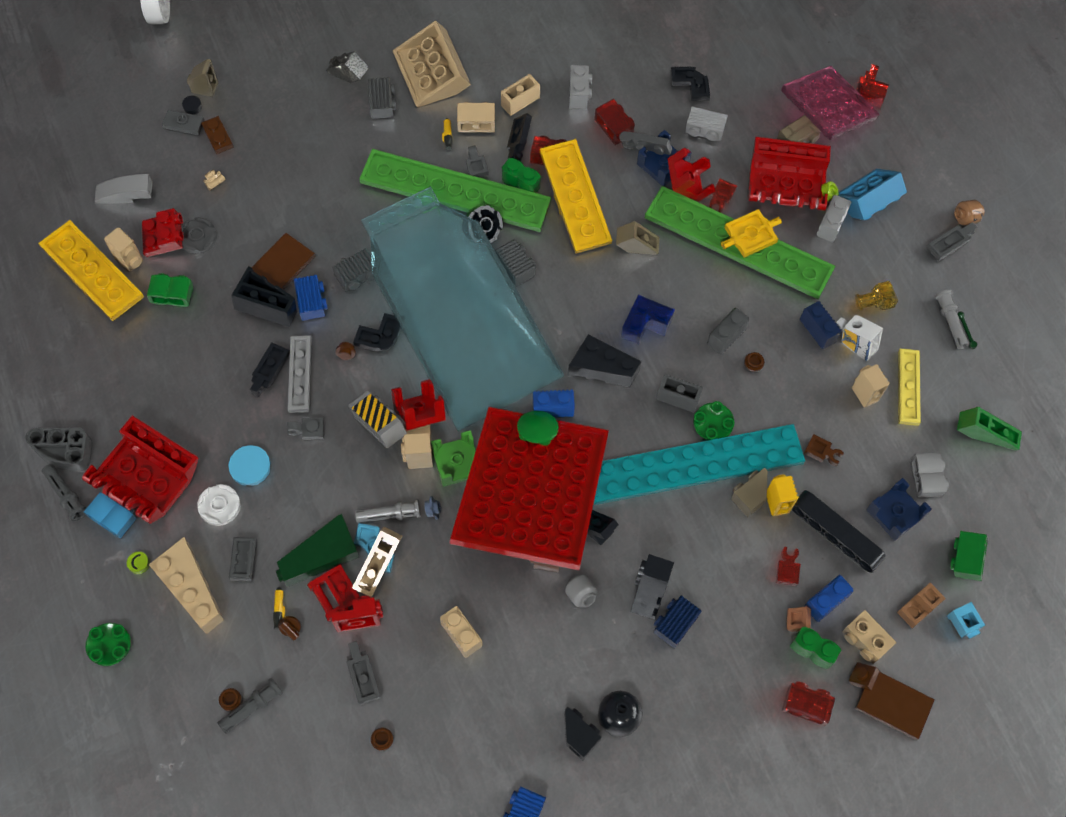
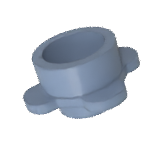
M430 496L429 500L425 501L424 504L427 517H435L438 520L439 513H441V504L433 496Z

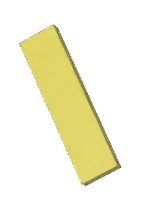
M900 348L898 351V424L919 426L921 423L920 350Z

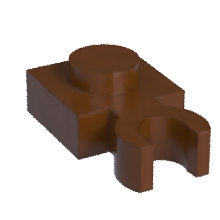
M813 434L803 454L821 463L826 458L832 466H838L840 461L834 459V456L836 455L841 458L844 452L840 449H831V442Z

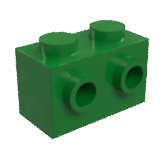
M960 531V536L955 537L954 550H957L956 558L952 557L951 570H954L955 577L982 581L988 544L987 534Z

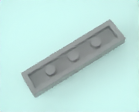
M290 336L289 413L309 412L311 336Z

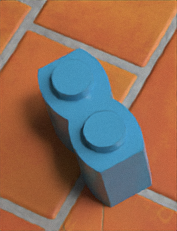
M101 492L84 511L87 517L120 539L137 519L133 514L135 512L133 509L129 511L125 506L119 505L109 498L108 495Z

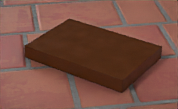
M285 233L251 268L258 275L266 277L268 282L284 290L316 256L310 249Z
M879 672L872 690L863 689L855 709L915 740H919L935 699Z

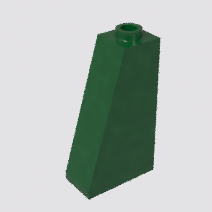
M343 515L336 516L277 562L279 569L276 570V574L280 582L284 581L286 586L289 587L333 569L340 564L343 565L359 558Z

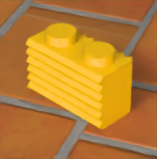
M777 475L772 479L767 488V501L772 516L790 513L799 497L797 496L798 493L795 492L796 488H794L795 484H793L792 476Z

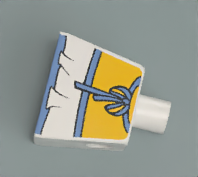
M855 315L850 321L843 317L837 321V326H840L839 329H842L843 332L842 343L867 362L879 349L883 328L858 315Z

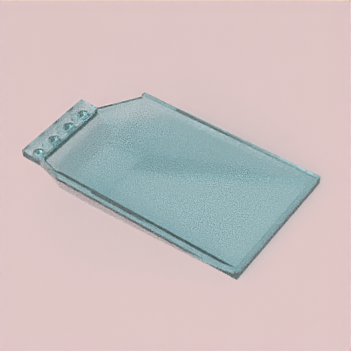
M431 187L361 219V223L371 239L372 276L425 373L432 381L437 395H441L444 399V407L458 432L484 419L488 407L503 409L564 376L479 221H475L441 204Z

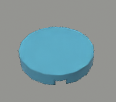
M249 445L236 450L230 457L228 466L234 481L240 485L254 486L267 478L270 473L271 462L265 450L258 446Z

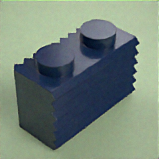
M820 301L806 307L800 317V321L821 349H825L837 342L842 329H839L840 326H837L835 320L832 319Z
M682 595L677 600L673 598L666 607L669 611L665 617L660 615L654 623L656 627L654 634L674 649L702 612L701 609Z

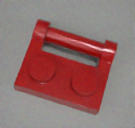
M341 564L307 584L310 591L314 592L323 607L328 622L332 621L331 613H335L340 608H353L352 601L360 597L357 591L352 588L353 584ZM324 583L328 585L339 604L334 609L321 588V585Z

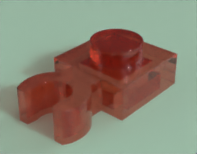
M719 179L715 192L712 193L711 197L713 199L710 201L709 208L712 209L713 205L717 204L720 206L718 212L721 213L724 204H729L737 185Z
M787 547L783 548L781 555L784 561H778L776 583L792 586L799 584L801 564L794 563L799 555L798 549H795L794 555L790 556L787 554Z

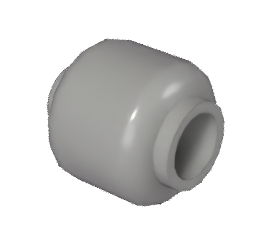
M579 575L569 579L565 593L576 607H589L596 600L597 588L587 576Z

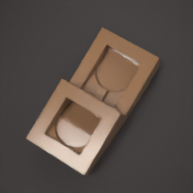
M929 583L897 613L911 628H914L946 598Z

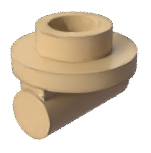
M213 169L204 175L205 179L203 181L211 191L226 179L220 171L215 172Z

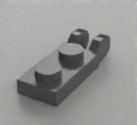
M627 131L619 135V139L626 149L632 150L637 148L641 150L643 147H646V150L653 151L659 155H670L673 150L669 140L666 138Z

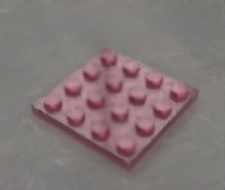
M832 66L784 84L781 89L786 97L829 140L870 123L880 115Z

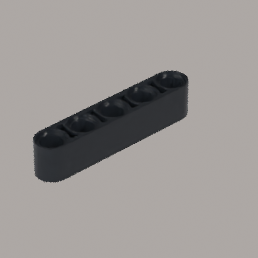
M804 490L799 495L792 511L861 568L869 573H873L886 558L885 552L811 492Z

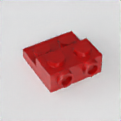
M172 208L156 212L155 218L142 221L143 254L146 257L183 249L182 241L184 240V235L181 224H183L181 213Z
M361 596L357 600L352 601L353 610L340 608L335 613H331L332 623L337 633L379 626L380 618H383L380 599L375 600L374 597L370 598V596Z

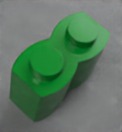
M509 158L502 166V181L504 184L534 193L539 191L541 175L535 169L525 167L519 160Z
M164 273L151 275L147 298L152 304L188 307L193 290L192 281L184 275L169 277Z
M802 627L798 631L790 645L794 652L803 657H809L814 664L825 669H829L835 663L841 652V648L835 642L821 638L816 631L807 627Z

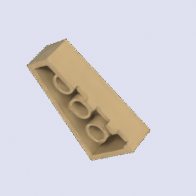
M185 537L149 564L206 634L224 621L192 548Z

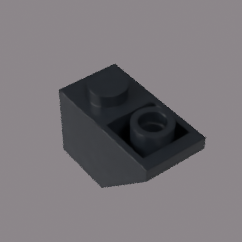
M567 707L564 712L566 746L583 761L601 741L602 737L599 735L601 732L592 723L588 725L583 721L584 716L577 709L573 708L571 710Z

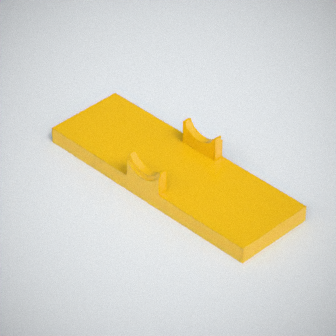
M573 139L540 148V155L554 192V199L556 200L559 214L563 217L575 254L612 244L611 235L577 140Z
M71 220L38 243L83 293L112 321L116 320L144 298L142 292Z

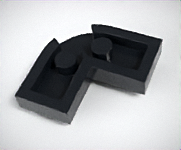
M671 67L672 86H690L691 101L710 100L707 75L704 76L699 71H696V67Z
M384 313L378 330L359 325L353 341L354 346L372 351H384L391 348L399 337L404 318Z

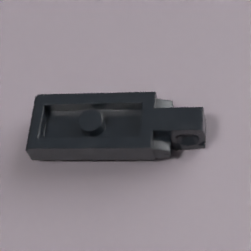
M528 113L513 120L507 149L509 150L508 159L514 158L520 162L522 160V151L527 142L532 116Z
M275 343L269 345L252 373L251 381L253 384L250 388L252 395L259 397L264 388L268 389L272 385L290 355L289 349Z

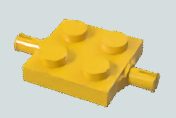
M757 209L725 224L724 228L730 238L722 241L721 246L723 249L734 245L745 258L776 244L778 237L774 233L773 227L782 224L779 216L768 220Z

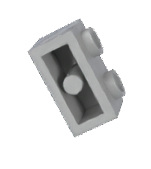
M571 65L569 109H587L588 99L592 100V88H589V84H592V73H589V65Z

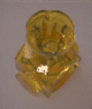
M890 281L876 284L871 289V293L855 295L859 311H863V308L871 306L887 310L895 308V305L898 303Z

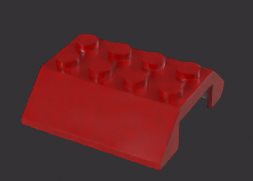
M755 137L750 165L748 200L753 202L759 200L761 203L769 200L772 204L778 203L779 205L792 207L797 205L799 208H802L803 205H808L810 209H815L816 207L817 210L825 211L828 194L823 196L822 185L826 183L831 146Z
M132 415L119 430L123 439L98 469L91 464L83 474L82 480L96 489L104 486L102 493L108 495L109 498L123 507L125 506L129 511L138 507L135 515L151 524L165 516L191 483L199 458Z

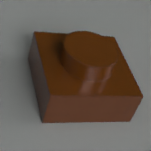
M857 662L849 682L853 686L872 690L879 670L875 666Z

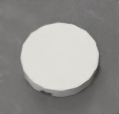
M223 484L205 489L197 502L198 512L202 519L214 526L226 525L233 521L241 507L240 498L235 490Z

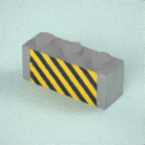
M367 391L348 405L355 419L387 449L407 434L403 427L405 425L404 420L399 415L395 416L388 405L384 406L377 395L373 396Z

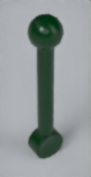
M960 311L957 314L970 343L968 346L970 349H975L978 344L976 341H973L964 319V312Z

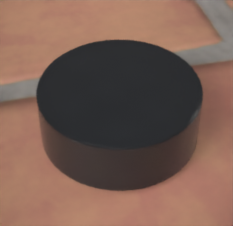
M187 96L182 101L183 109L187 114H197L202 109L201 101L197 96Z

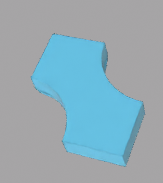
M359 523L354 545L363 548L369 555L380 532V527ZM395 553L385 571L387 573H391Z

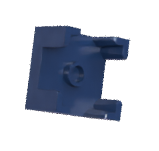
M666 130L658 135V137L668 139L669 142L671 140V135ZM671 145L673 150L670 155H659L649 150L646 152V147H643L638 151L637 165L660 185H667L671 181L668 158L677 153L678 150ZM690 151L683 160L690 162L692 152Z
M904 478L895 483L891 490L882 497L879 496L872 501L866 509L894 541L924 519L932 510L926 502L919 506L906 492L910 485Z

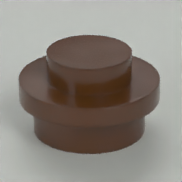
M342 342L336 347L335 353L342 360H350L355 357L356 351L353 344Z
M757 352L749 353L744 360L745 367L752 372L760 371L765 363L763 356Z
M234 688L224 690L219 696V704L226 711H233L242 702L240 692Z
M387 728L376 729L371 735L372 746L379 751L389 749L393 744V734Z

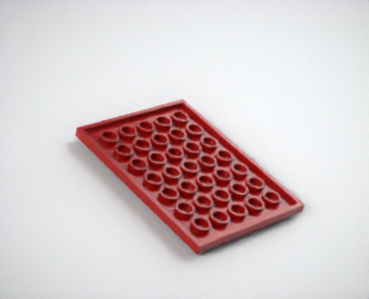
M488 407L450 537V544L580 570L609 430L557 420L559 426L557 435L551 440L549 445L543 446L519 438L517 423L524 413Z

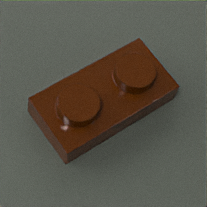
M219 116L201 122L216 155L234 148Z

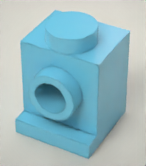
M972 602L953 610L947 615L948 620L952 621L961 638L967 636L971 639L981 634L979 630L985 626Z

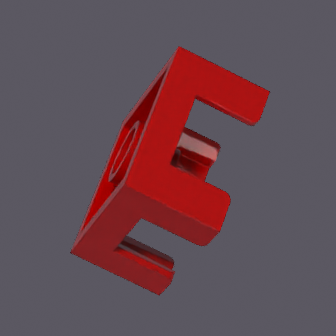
M683 148L668 158L672 189L674 192L699 202L715 192L714 184H710L702 189L700 174L711 167L710 159L702 157L694 163L687 162L683 158L690 153V150Z
M430 379L421 381L422 395L403 400L401 387L391 389L394 411L404 420L406 431L446 420L444 399L441 395L438 396L437 400L435 399L434 385Z

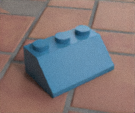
M876 168L841 190L838 196L852 202L847 212L852 218L867 220L877 211L885 209L891 202L899 200L902 195L907 193L901 172Z

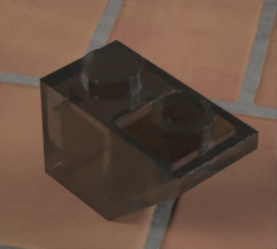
M353 51L338 57L334 56L329 61L330 65L326 71L346 82L352 83L359 81L369 67Z

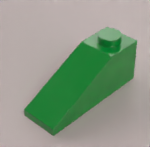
M980 407L960 412L957 430L972 439L1017 451L1020 449L1022 431Z

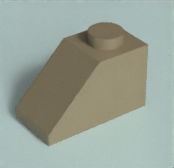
M206 59L196 65L191 74L188 75L187 84L190 86L192 93L213 97L218 80L211 59Z
M636 221L617 228L616 245L626 252L650 255L659 254V237Z

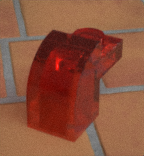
M872 64L870 71L866 70L864 77H860L856 87V95L863 104L881 109L889 84L875 80L879 66Z

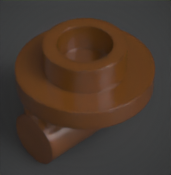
M293 616L282 618L278 624L280 632L285 636H289L293 641L296 640L301 629L300 621Z

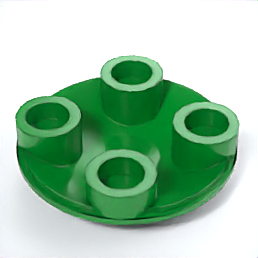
M719 401L701 406L696 411L693 420L696 432L706 440L728 437L735 425L732 412Z
M539 410L523 414L517 423L521 440H527L543 446L551 443L559 429L557 420L551 414Z
M116 623L101 624L89 631L85 645L86 653L90 660L97 665H115L128 654L131 639L128 631L122 625Z

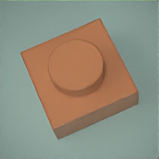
M809 607L788 608L787 630L795 632L799 631L802 627H811V609Z

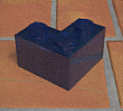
M638 295L622 327L621 338L639 345L646 329L665 336L672 322L675 309Z

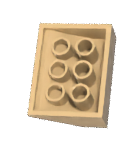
M436 20L393 50L417 107L455 96L471 85L447 30Z

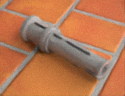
M944 290L937 293L935 299L940 304L941 315L946 317L956 348L962 349L965 346L967 347L969 342L957 314L958 305L953 301L952 290Z
M415 499L414 502L401 503L400 501L391 506L355 510L357 523L390 518L403 520V518L413 516L421 518L418 499Z

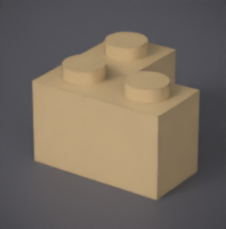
M430 425L406 431L407 434L402 437L401 453L403 455V462H407L408 469L433 467Z

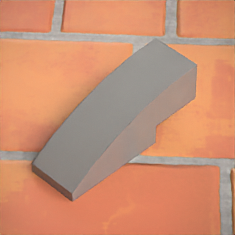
M136 174L123 176L96 185L95 203H134V199L151 198L153 182L150 175Z

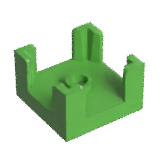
M471 430L462 432L461 439L445 444L441 443V439L431 441L432 452L442 486L466 481L476 452Z

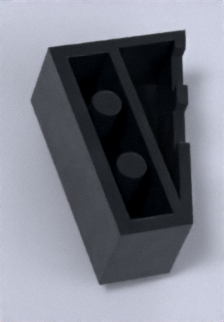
M250 266L247 267L231 295L235 310L287 327L290 326L297 313L295 297L279 286H274L268 282L266 277L255 273Z
M588 334L569 364L568 376L586 377L588 380L597 379L609 384L631 387L640 371L641 361Z
M651 554L648 555L647 561L642 560L635 585H638V590L632 605V613L653 620L656 619L674 562Z

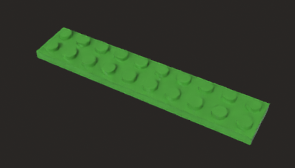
M375 149L371 150L359 179L361 184L467 213L476 206L489 205L500 213L504 223L541 232L551 203V197Z
M661 186L645 213V219L816 299L820 298L835 269V265L781 240L745 258L734 245L723 249L721 242L730 238L724 228L725 224L735 219L664 186Z

